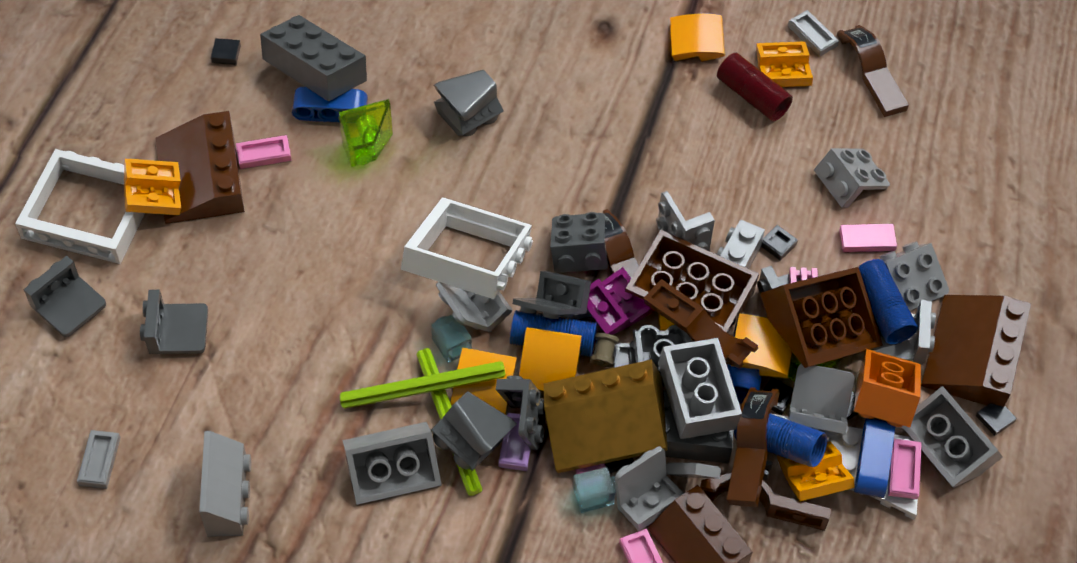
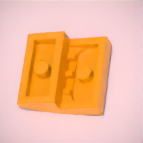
M687 14L670 17L671 46L674 61L699 56L701 62L725 56L723 18L721 15Z
M806 42L756 44L759 70L771 78V80L781 87L812 86L813 75L809 66L810 55Z
M125 158L124 197L126 212L180 215L179 186L181 179L178 162Z
M739 313L735 337L738 339L747 337L756 343L759 348L756 352H751L743 360L744 365L742 368L759 369V373L762 376L788 378L792 351L768 318Z
M527 327L519 376L523 379H530L537 389L544 391V383L575 377L582 336Z
M462 347L457 370L501 361L504 364L506 375L500 379H507V376L514 375L517 357ZM497 379L454 387L451 397V406H453L468 391L505 415L508 403L496 391Z
M831 441L827 442L826 450L820 463L813 468L777 455L784 476L799 501L855 488L854 477L843 466L842 454Z

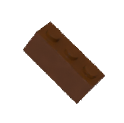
M699 485L676 498L648 529L674 563H749L753 553Z

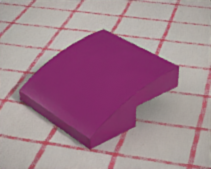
M623 267L601 282L600 279H597L590 286L587 309L602 330L610 335L632 326L654 312L653 309L644 303L643 299L625 292L631 277Z

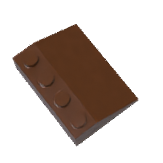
M229 111L203 114L155 138L158 161L178 162L181 179L179 186L180 215L164 214L165 224L245 212Z
M660 230L625 288V292L643 299L662 279L702 306L711 319L728 333L738 320L739 313H743L752 297L759 273Z
M859 267L785 284L760 293L768 320L804 368L863 352L866 349L870 350L883 346Z
M944 295L934 332V349L932 353L929 352L921 386L936 391L943 386L952 396L986 406L993 403L1004 407L1011 395L1031 303L1007 296Z

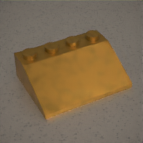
M652 359L544 383V408L557 473L642 456L645 452L659 446L665 451L668 450L662 376Z

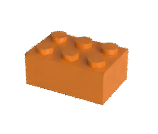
M866 349L857 377L854 412H858L864 418L885 420L895 427H911L920 400L921 364Z

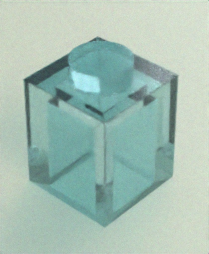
M452 315L440 317L435 323L431 324L432 340L447 363L460 358L462 347L472 349V337L464 325H460Z
M607 467L573 476V491L581 513L614 505L616 494L615 476L610 477Z

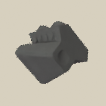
M484 70L434 84L435 89L441 96L440 99L434 101L437 112L458 136L473 135L476 133L479 125L494 123L498 115L504 112L497 98V85Z
M652 325L642 326L639 330H633L634 341H631L630 348L628 349L629 364L652 359L661 374L658 361L662 348L692 342L691 338L676 325L668 327L667 330H658Z
M467 391L431 429L435 444L441 449L450 450L454 454L453 458L459 467L473 471L503 441L502 438L517 423Z

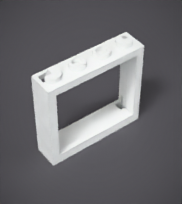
M55 149L15 223L21 239L121 264L145 213L125 212L112 239L37 220L63 170L124 185V165L102 161L96 157L78 155L72 151Z
M442 197L404 246L401 270L494 299L500 290L504 291L508 277H513L517 264H521L525 251H530L533 243L532 237H530L532 225ZM446 226L511 247L495 272L428 251Z

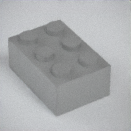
M714 338L663 347L658 365L680 439L736 430L742 412L719 339Z

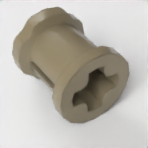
M596 333L594 337L596 340L595 351L590 356L589 361L598 366L613 367L614 360H612L615 345L619 343V338L606 333Z

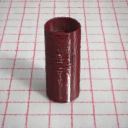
M737 52L727 56L717 70V78L771 121L780 119L791 106L793 96Z

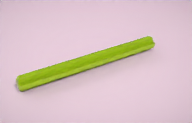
M429 348L419 350L417 358L424 376L438 374L439 371ZM445 389L430 392L440 420L452 407ZM457 465L468 495L474 496L481 493L482 486L476 470H466Z
M499 361L340 393V403L342 408L346 409L500 379L506 375L503 362Z

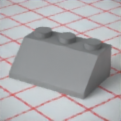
M943 386L917 406L911 427L902 426L914 441L921 442V450L953 488L980 476L1003 458L997 448Z
M427 422L342 440L357 505L442 485L432 432Z
M212 431L204 432L199 512L208 537L243 536V526L249 523V509L244 506L245 498H250V481L246 480V472H251V454H246L243 443Z

